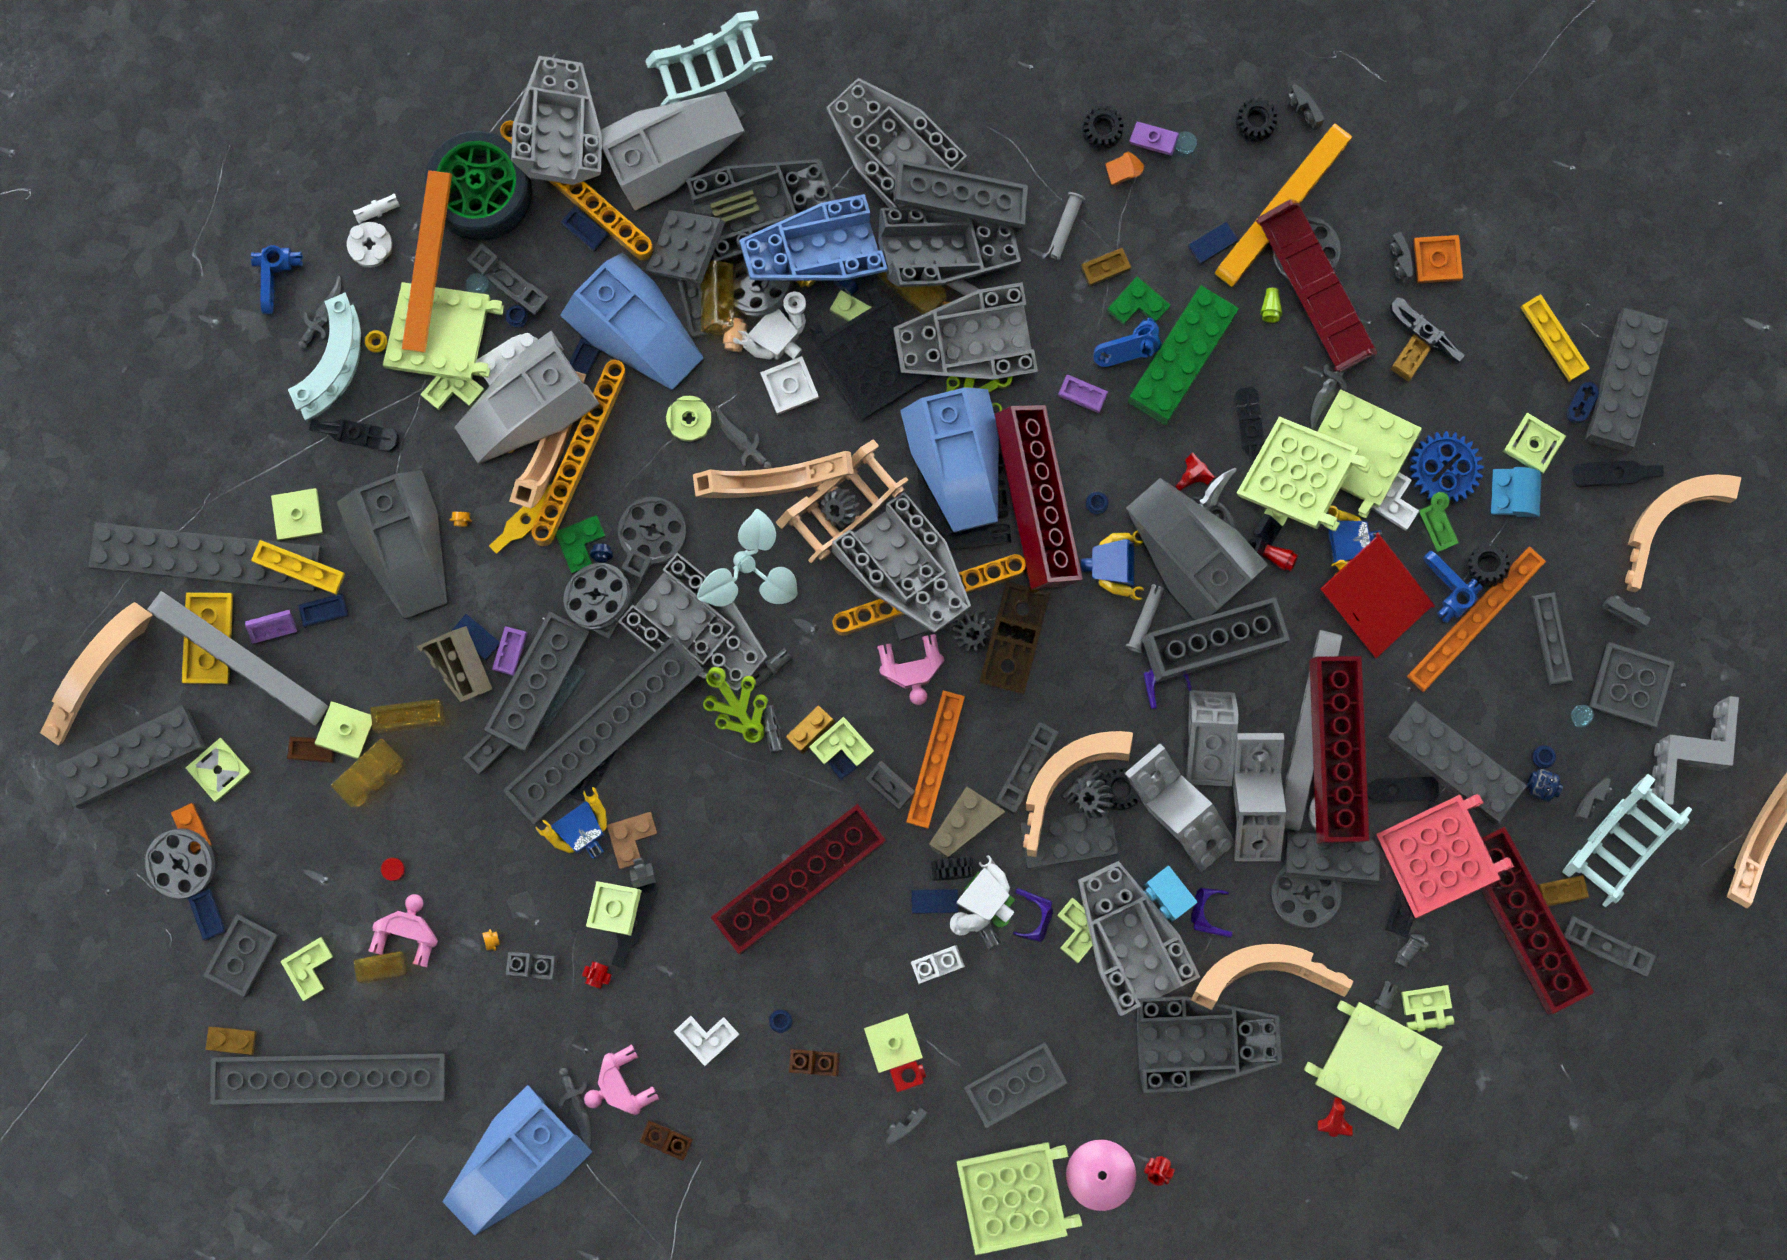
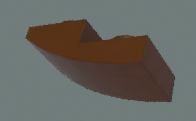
M791 1049L789 1073L838 1076L840 1053Z
M647 1120L638 1142L684 1161L693 1139Z

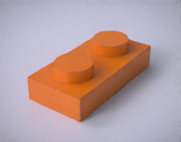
M193 803L171 812L177 828L195 831L205 838L210 846L212 845ZM193 841L190 849L193 853L201 851V846L198 842Z

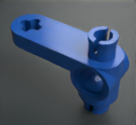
M275 245L263 248L261 253H251V257H253L251 259L252 267L261 266L260 305L262 314H273L274 273L291 270L292 266L303 265V261H301L303 260L302 252H292L291 248H280ZM273 256H280L276 263H270V259Z
M1147 318V321L1143 319L1132 335L1096 346L1093 357L1095 363L1102 367H1108L1139 357L1147 358L1148 355L1151 357L1162 346L1159 338V327L1154 319ZM1105 352V354L1109 355V357L1105 358L1104 356H1101V353Z
M1429 551L1423 557L1424 562L1453 591L1442 602L1444 607L1437 612L1440 618L1446 614L1442 620L1448 623L1453 617L1459 618L1478 600L1476 594L1483 590L1481 584L1474 587L1478 582L1474 578L1466 584L1436 553ZM1457 594L1464 595L1467 603L1460 604L1456 598Z

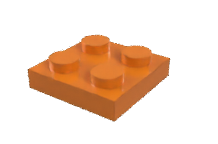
M1459 235L1413 239L1417 283L1462 281L1463 271Z

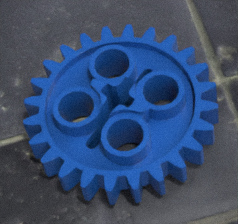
M1447 431L1443 433L1442 437L1436 432L1434 440L1428 435L1426 437L1427 444L1420 441L1418 445L1421 449H1414L1413 453L1417 456L1410 458V461L1415 464L1411 465L1409 470L1415 471V473L1411 475L1410 479H1417L1414 488L1421 486L1422 489L1419 494L1427 492V500H1430L1437 492H1444L1448 495L1449 500L1452 499L1454 504H1456L1459 499L1458 496L1464 501L1467 498L1466 493L1472 495L1474 493L1472 487L1477 488L1480 485L1476 480L1481 479L1483 475L1477 471H1481L1484 466L1477 463L1483 458L1475 456L1479 449L1472 450L1470 448L1473 444L1472 441L1467 444L1464 443L1466 436L1461 437L1459 440L1457 439V432L1449 437ZM1441 448L1449 449L1451 456H1443ZM1457 454H1460V458L1453 463L1449 470H1446L1436 482H1432V478ZM1425 464H1433L1435 467V472H1428L1425 468ZM1457 464H1464L1467 467V472H1460ZM1442 479H1448L1452 487H1443Z

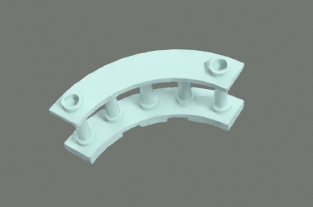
M757 11L737 13L732 19L721 26V32L714 36L713 33H709L693 40L694 45L681 48V45L653 51L645 60L647 67H656L660 70L668 94L660 106L723 92L747 80L756 73L766 70V66L773 60L772 55L760 57L751 30L753 28L752 25L759 19ZM742 33L752 58L745 65L736 42L738 40L737 37ZM728 44L737 71L724 78L715 51L717 47ZM706 54L716 82L700 87L692 60L693 57ZM677 62L684 64L692 88L691 91L676 93L668 69L669 64Z
M346 293L324 301L330 325L325 352L311 374L297 385L288 389L296 410H301L306 422L328 410L332 406L331 404L339 396H342L349 386L359 363L361 327L355 306L353 304L350 305Z
M1649 774L1631 789L1632 793L1625 800L1622 799L1588 837V842L1581 851L1578 850L1562 871L1568 877L1572 876L1575 872L1582 873L1606 892L1608 897L1602 904L1604 907H1607L1611 902L1616 904L1624 895L1622 891L1653 852L1677 828L1682 830L1689 822L1687 816L1692 809L1687 807L1681 814H1678L1652 793L1650 786L1655 779ZM1640 798L1646 799L1670 818L1672 822L1663 829L1638 809L1636 802ZM1625 813L1634 816L1658 836L1648 848L1619 826L1620 823L1618 821ZM1608 832L1610 834L1614 833L1641 855L1630 868L1602 846L1601 840ZM1591 853H1597L1624 875L1615 887L1587 866L1586 859Z

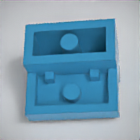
M1525 467L1493 469L1491 514L1540 517L1542 473L1539 470Z

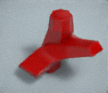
M1192 452L1185 459L1187 464L1186 472L1175 487L1182 491L1196 482L1208 485L1215 477L1208 470L1205 463L1201 462Z
M1334 1098L1329 1115L1323 1120H1318V1131L1329 1132V1136L1337 1137L1338 1134L1353 1135V1126L1349 1125L1344 1118L1345 1107L1342 1105V1098Z

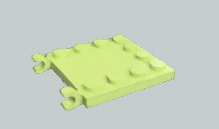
M402 282L384 357V368L472 381L473 375L489 377L490 368H488V364L476 363L487 313L503 315L504 306H502V301H490V296L487 294L435 287L426 353L403 350L402 343L411 284Z
M1340 389L1317 432L1358 448L1360 451L1359 456L1370 460L1369 464L1372 466L1368 473L1352 466L1340 488L1364 500L1358 510V515L1367 518L1373 505L1379 508L1382 505L1422 428Z
M1279 417L1237 494L1241 498L1315 529H1318L1320 524L1328 529L1336 531L1340 523L1337 522L1336 517L1326 514L1352 466L1368 473L1372 465L1369 464V459L1359 456L1360 451L1358 448Z
M1340 1000L1337 1009L1350 1015L1349 1021L1323 1069L1308 1061L1304 1070L1318 1077L1315 1082L1316 1085L1399 1129L1438 1057L1442 1046L1361 1002H1358L1357 1006L1353 1007Z
M1047 1142L956 1161L975 1255L1068 1236L1066 1229L1082 1226L1080 1214L1070 1215L1066 1218L1063 1216L1052 1160L1068 1157L1065 1145L1050 1149Z

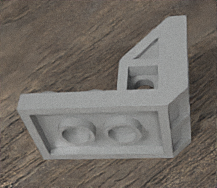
M1189 691V748L1186 780L1191 784L1232 786L1238 731V707L1235 693Z

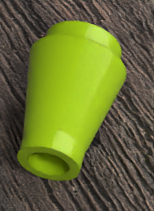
M1277 288L1266 289V295L1260 315L1262 320L1268 323L1280 321V317L1283 315L1279 296L1280 290Z

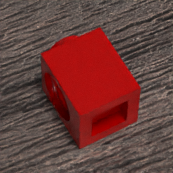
M916 1061L890 1070L897 1093L923 1084V1078H926L923 1065H917ZM906 1069H911L916 1074L915 1080L911 1083H906L902 1079V1073Z

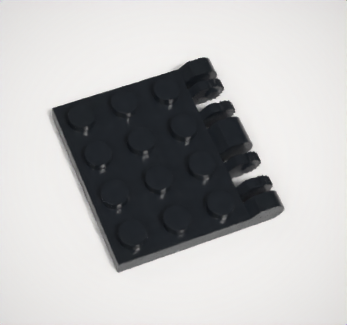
M999 454L998 465L1003 464L1002 454ZM917 466L922 513L945 539L949 549L1012 543L1010 533L993 534V532L1010 531V525L989 524L954 533ZM998 466V474L1003 473V467ZM998 480V488L1004 487L1005 481ZM998 490V508L1007 507L1006 490ZM998 511L999 519L1009 516L1008 511Z

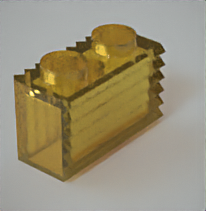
M400 951L354 960L356 980L359 983L364 984L365 982L383 980V978H396L397 976L401 977V975L405 976L407 974L404 953Z

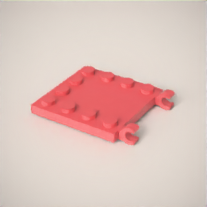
M1476 794L1466 800H1463L1462 796L1458 795L1376 834L1416 919L1501 880L1498 873L1514 867L1511 859L1508 857L1495 864L1493 863L1468 811L1484 804L1480 795Z

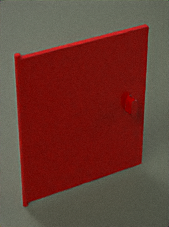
M1379 533L1320 588L1374 658L1383 653L1431 607H1435L1434 603Z

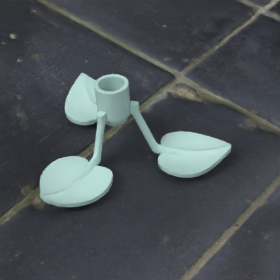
M755 509L752 515L742 524L738 532V540L747 550L735 554L733 559L735 565L733 567V578L731 572L726 568H720L710 573L699 588L697 598L700 601L714 606H726L732 603L738 594V587L734 582L738 578L739 571L743 573L754 571L765 580L761 584L759 592L770 603H788L798 595L795 575L789 569L776 567L769 572L767 577L755 567L756 563L751 555L756 554L758 549L769 550L776 540V531L769 517L759 509Z

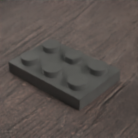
M236 914L203 976L242 997H246L279 935Z

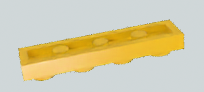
M1541 294L1520 307L1569 382L1590 369Z
M262 540L259 541L251 559L253 563L337 595L345 576L344 572Z

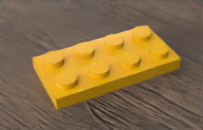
M186 593L185 607L231 638L233 594ZM184 637L182 683L229 684L230 667Z

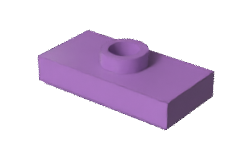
M1136 122L1129 142L1134 146L1172 156L1179 133Z
M1067 374L1058 397L1100 413L1108 391Z
M290 609L245 621L252 644L297 632Z
M505 626L492 668L493 671L514 676L527 638V632Z

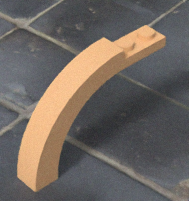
M575 371L582 383H584L586 374ZM573 424L558 433L540 439L528 467L522 476L515 481L510 502L528 508H533L539 502L558 466Z
M843 451L811 461L771 469L751 471H719L710 469L693 474L696 497L742 498L820 486L823 482L854 473L851 452Z
M1719 474L1695 477L1671 487L1653 501L1642 513L1630 535L1628 545L1634 546L1636 549L1632 550L1630 561L1633 562L1632 569L1628 570L1625 578V583L1628 584L1627 591L1637 592L1641 589L1650 546L1654 534L1664 518L1674 509L1695 501L1716 500L1732 503L1737 499L1741 477Z
M134 602L117 614L94 637L75 661L52 699L54 705L40 732L42 735L58 746L64 742L84 699L96 680L124 647L145 632L153 614Z
M1109 731L1085 736L1063 747L1045 763L1033 781L1026 802V810L1032 811L1029 812L1027 826H1031L1030 834H1025L1023 847L1027 848V856H1037L1044 813L1049 798L1057 785L1072 771L1088 763L1101 760L1129 761L1133 732Z
M1787 773L1760 811L1734 865L1736 871L1727 898L1745 908H1748L1753 902L1765 863L1787 822Z
M1261 944L1235 951L1217 962L1200 981L1191 1001L1212 1010L1218 997L1228 985L1242 976L1258 971L1276 970L1295 974L1343 997L1350 990L1353 980L1343 973L1327 969L1321 963L1312 962L1311 959L1314 953L1282 944Z

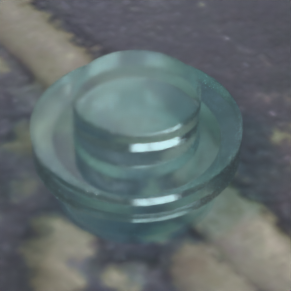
M1190 132L1179 133L1175 148L1183 154L1193 152L1197 145L1196 137Z
M474 273L466 280V288L469 292L484 294L488 289L489 283L483 274Z
M1578 705L1571 712L1572 722L1577 727H1586L1592 722L1594 717L1592 708L1587 705Z

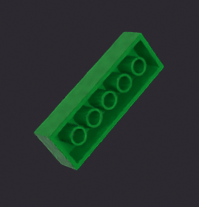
M1200 285L1131 393L1128 403L1166 426L1235 318L1239 308Z

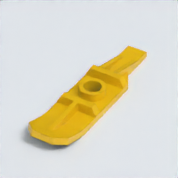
M548 485L543 496L533 508L523 506L506 522L503 533L489 545L496 554L511 541L522 539L532 530L551 485ZM559 489L556 491L555 496L561 498L564 496V493ZM554 509L549 510L546 513V516ZM529 516L531 518L530 523L524 524L522 522L523 517Z

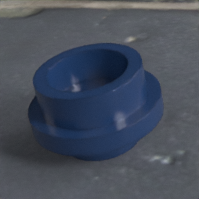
M520 305L511 306L506 312V320L512 327H522L528 321V312Z
M1101 492L1091 493L1086 499L1088 511L1096 515L1104 513L1108 508V498Z
M595 544L590 551V556L596 562L604 563L612 559L613 552L607 544Z
M1539 746L1533 752V761L1540 768H1549L1556 761V753L1549 746Z
M776 1010L769 1018V1025L773 1031L784 1033L791 1028L792 1017L785 1010Z

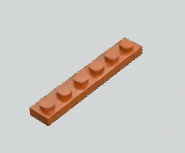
M944 690L942 692L906 823L926 829L929 828L965 696Z

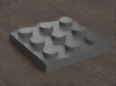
M669 210L646 271L653 275L702 283L725 222L721 218Z
M1608 642L1589 708L1651 728H1657L1675 662Z

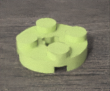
M683 396L668 408L666 421L674 437L682 441L692 442L706 436L711 427L712 416L710 409L700 398ZM687 413H691L692 417L695 418V421H692L691 424L683 421V417H687Z

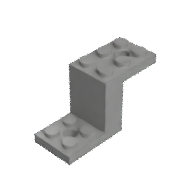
M1729 696L1717 702V705L1714 706L1713 718L1716 719V725L1712 729L1711 740L1669 735L1659 740V743H1656L1654 755L1657 757V766L1653 767L1652 777L1655 779V788H1652V793L1668 806L1673 805L1677 766L1722 771L1733 766L1739 697Z
M1237 733L1232 781L1237 818L1234 861H1281L1286 818L1281 778L1284 733ZM1259 751L1263 752L1262 755H1255V754H1254V753L1259 752ZM1257 840H1262V843H1254V842L1257 841Z
M1161 744L1157 745L1125 772V775L1149 813L1181 842L1200 872L1212 865L1215 860L1235 844L1234 838L1214 805L1180 774L1168 752Z

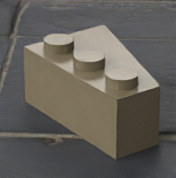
M466 626L416 646L420 652H424L431 660L430 664L434 669L437 668L443 675V681L460 702L492 690Z
M966 787L929 843V847L949 859L978 834L1002 817L1005 811L969 787Z

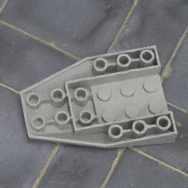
M860 78L854 81L826 107L857 172L889 208L911 207L893 203L896 168L899 159L960 171L967 164V155L921 109Z
M905 492L886 504V511L855 533L850 529L832 541L831 552L874 595L934 633L971 608L947 542Z
M677 552L662 569L664 573L636 606L632 604L618 623L653 652L674 636L704 669L698 675L699 677L706 679V675L711 668L719 667L724 670L726 674L725 681L729 687L738 692L743 678L751 676L767 658V655L734 602L726 606H714L697 598L699 588L707 576ZM713 673L715 677H721L719 674Z

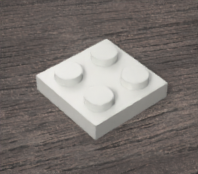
M802 356L760 372L777 415L819 399Z

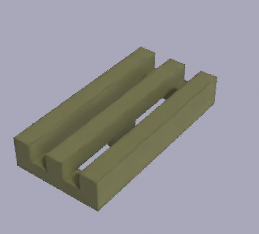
M752 190L710 204L712 213L716 218L750 205L753 206V208L721 218L725 224L760 212ZM750 198V200H747V201H744V202H741V203L732 205V206H730V207H727V208H724V209H721V210H718V211L716 210V209H719V208H722V207L731 205V204H733V203H736V202H739V201H742V200H745V199Z

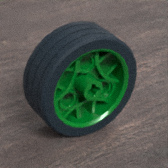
M484 131L464 132L442 143L433 153L427 164L425 189L428 170L452 174L449 195L458 190L462 199L448 203L445 227L462 238L490 240L502 236L512 230L523 219L529 208L532 195L531 180L511 161L512 144L505 138ZM476 156H487V163L476 164ZM457 171H465L462 177H455ZM496 173L504 174L500 180L493 179ZM501 193L507 198L502 206L494 203ZM474 204L482 205L478 211L471 210Z

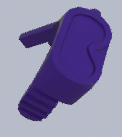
M1150 668L1149 672L1144 673V679L1151 709H1156L1154 690L1156 680L1152 668ZM1188 673L1184 674L1188 691H1192Z
M1016 888L1015 894L1025 897L1026 900L1034 902L1040 907L1042 920L1035 931L1029 934L1013 932V935L1042 942L1053 916L1052 901Z
M1199 888L1195 895L1197 903L1194 905L1191 913L1194 929L1232 938L1233 932L1212 926L1204 915L1205 902L1211 895L1215 893L1228 895L1229 892Z

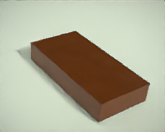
M289 736L288 760L334 763L335 752L315 745L317 738Z

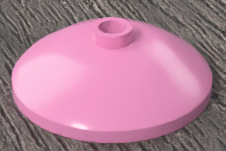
M1093 1140L1081 1145L1070 1157L1066 1168V1181L1072 1196L1081 1205L1092 1210L1106 1211L1122 1205L1130 1197L1136 1183V1168L1129 1153L1117 1143L1108 1140ZM1100 1171L1106 1172L1107 1176L1104 1180L1098 1178Z

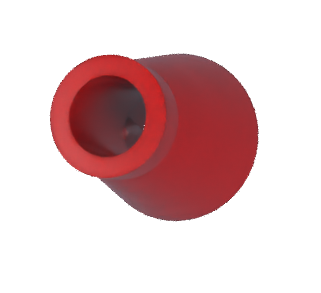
M1268 544L1263 557L1284 571L1286 569L1292 571L1298 559V554H1295L1294 550Z

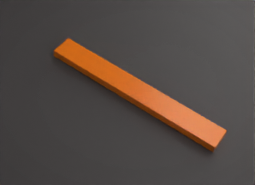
M428 170L402 343L403 350L426 353L452 179L451 173Z
M1529 546L1510 566L1508 577L1504 578V582L1501 584L1497 583V586L1494 587L1492 585L1406 677L1424 692L1546 561Z

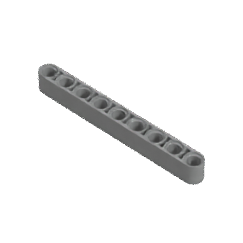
M160 591L147 609L155 617L311 724L316 726L328 710L329 706L164 592Z
M1319 630L1312 658L1317 656H1338L1342 635ZM1310 670L1283 789L1286 807L1284 828L1298 832L1301 828L1314 770Z

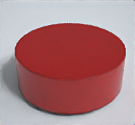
M388 858L381 865V873L389 881H398L405 873V866L397 858Z

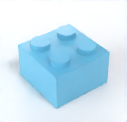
M1169 865L1143 885L1146 895L1152 902L1155 901L1160 907V912L1171 922L1197 903L1196 899Z

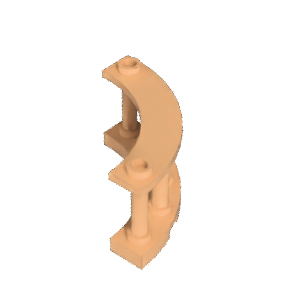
M874 439L860 447L851 457L854 474L823 482L817 487V492L809 498L806 496L787 509L776 521V524L781 529L789 524L791 527L794 526L816 551L809 558L808 561L810 563L818 558L820 561L824 560L831 553L832 541L850 529L853 532L892 497L896 498L905 490L903 486L908 482V479L905 477L896 483L874 458L873 452L879 447ZM862 463L868 464L889 488L880 499L858 475L857 468ZM847 479L856 485L872 506L861 516H856L855 521L840 532L835 526H832L830 520H825L826 515L821 512L818 502L828 492L838 488L837 486ZM805 512L812 513L833 539L822 545L801 521V515Z

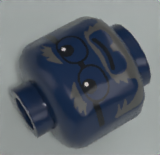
M1540 768L1536 772L1533 771L1531 773L1526 788H1529L1530 795L1549 802L1554 796L1559 797L1563 785L1560 784V776L1558 774Z

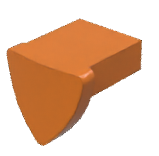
M1126 152L1123 156L1105 164L1111 185H1118L1135 178L1144 169L1143 163L1130 152Z

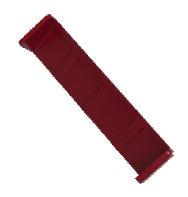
M1290 199L1259 216L1256 222L1258 225H1261L1333 361L1335 372L1342 373L1377 355L1374 344L1359 319L1299 203L1294 199Z

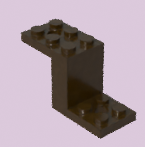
M1006 581L979 684L1024 695L1050 592L1031 589V587ZM1018 604H1026L1029 607V612L1026 615L1018 614L1016 611ZM1006 660L1011 661L1014 664V670L1009 673L1002 671L1001 663Z

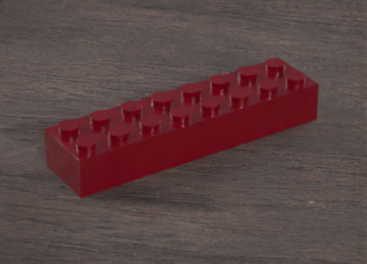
M1046 405L1010 406L994 415L1031 589L1066 587L1083 579Z
M1317 656L1309 660L1316 842H1368L1369 819L1362 656Z
M856 804L710 918L736 952L741 955L884 845L886 840L861 807Z
M1504 826L1484 836L1482 840L1493 863L1495 864L1508 857L1511 859L1514 867L1498 873L1501 880L1480 890L1547 1015L1554 1014L1593 994L1594 991L1506 827Z

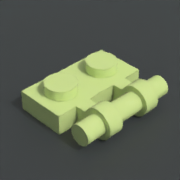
M1448 985L1401 992L1405 1015L1414 1014L1415 1021L1406 1022L1407 1028L1417 1032H1424L1428 1028L1437 1027L1438 1029H1444L1448 1025H1454L1453 1016L1444 1017L1443 1012L1444 1009L1452 1008ZM1435 1011V1018L1423 1019L1424 1012Z

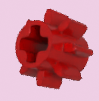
M593 961L591 967L585 965L582 976L586 977L585 984L599 989L602 988L603 983L608 985L612 974L607 973L609 967Z
M1158 1156L1155 1159L1150 1158L1144 1173L1148 1174L1150 1183L1161 1186L1164 1183L1169 1184L1175 1169L1170 1168L1171 1162L1167 1158Z

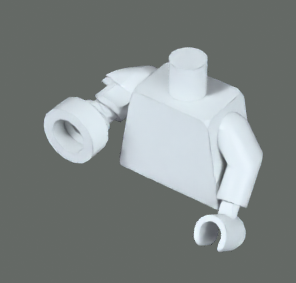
M790 292L785 296L783 301L784 309L789 315V320L778 309L765 315L749 334L745 331H738L742 335V340L733 338L734 343L743 345V348L756 358L769 360L775 358L778 360L786 353L792 359H796L801 354L802 349L794 342L798 339L799 334L802 333L806 323L805 314L803 313L806 308L804 296L799 292Z
M989 855L986 856L989 860L988 864L982 865L979 862L983 870L957 901L959 906L973 914L968 915L967 913L959 912L953 915L950 920V928L956 935L962 936L970 931H980L988 925L994 915H997L1006 923L1014 914V911L1004 904L1010 896L1008 894L1010 887L1006 875Z

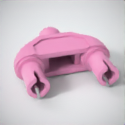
M936 634L930 635L931 645L928 636L922 637L926 657L922 660L898 664L894 660L892 644H886L887 654H885L884 645L877 647L882 664L879 669L880 675L904 689L912 687L909 695L911 702L915 705H922L926 702L927 692L921 688V685L928 684L945 661L944 656L939 652Z
M412 894L405 901L407 913L397 911L373 923L372 928L375 932L368 951L383 955L388 935L395 934L417 940L419 946L413 964L427 967L432 947L435 948L437 946L438 940L424 918L415 916L416 912L420 911L423 907V899L417 894Z
M632 1044L615 1054L608 1053L604 1056L598 1079V1085L601 1090H590L586 1093L584 1102L587 1107L598 1108L602 1100L606 1099L609 1105L637 1115L640 1113L641 1108L659 1100L657 1094L648 1098L649 1095L656 1092L653 1086L636 1096L631 1095L619 1071L620 1066L638 1058L636 1052L627 1056V1054L635 1050Z

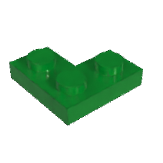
M1136 277L1110 305L1107 311L1125 325L1138 309L1148 318H1152L1157 322L1171 305L1139 277Z
M597 515L558 530L556 533L572 575L592 564L585 546L606 537Z

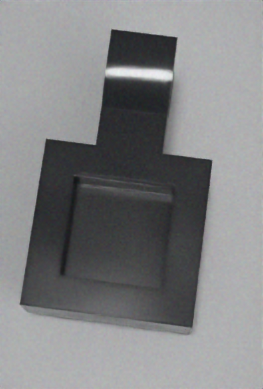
M1264 513L1253 532L1256 538L1249 540L1248 543L1262 556L1266 544H1273L1283 526L1271 515Z

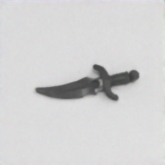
M1233 468L1216 478L1206 490L1205 496L1200 500L1199 505L1208 511L1215 506L1224 486L1237 469Z

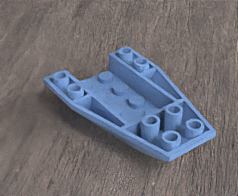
M865 194L820 203L739 240L750 280L843 281L888 271L882 250L878 251L872 232L870 210Z
M623 252L605 261L573 293L560 315L592 346L671 390H674L704 359L656 283Z
M961 388L921 398L900 410L911 455L952 531L956 533L997 523L999 434L988 389Z
M529 1085L493 1119L443 1200V1203L474 1235L479 1234L559 1186L593 1152L543 1103V1099Z

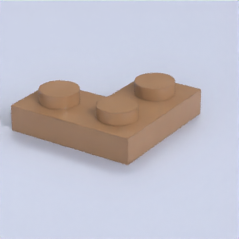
M651 812L607 825L619 869L634 866L633 860L641 858L636 841L658 834Z

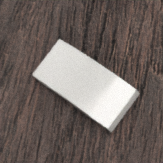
M957 945L911 962L919 984L965 967Z

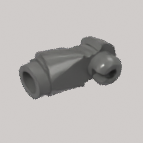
M1409 935L1410 939L1406 945L1397 952L1398 955L1395 962L1408 968L1419 950L1426 951L1429 948L1430 943L1425 939L1424 935Z

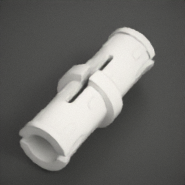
M392 194L379 201L373 200L371 201L372 204L353 212L360 224L376 216L379 218L383 213L400 207L395 194Z

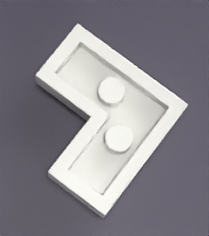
M1399 472L1380 508L1373 505L1372 510L1406 531L1419 510L1400 499L1412 480Z
M692 1016L674 1031L704 1066L740 1035L724 1017L707 1033Z

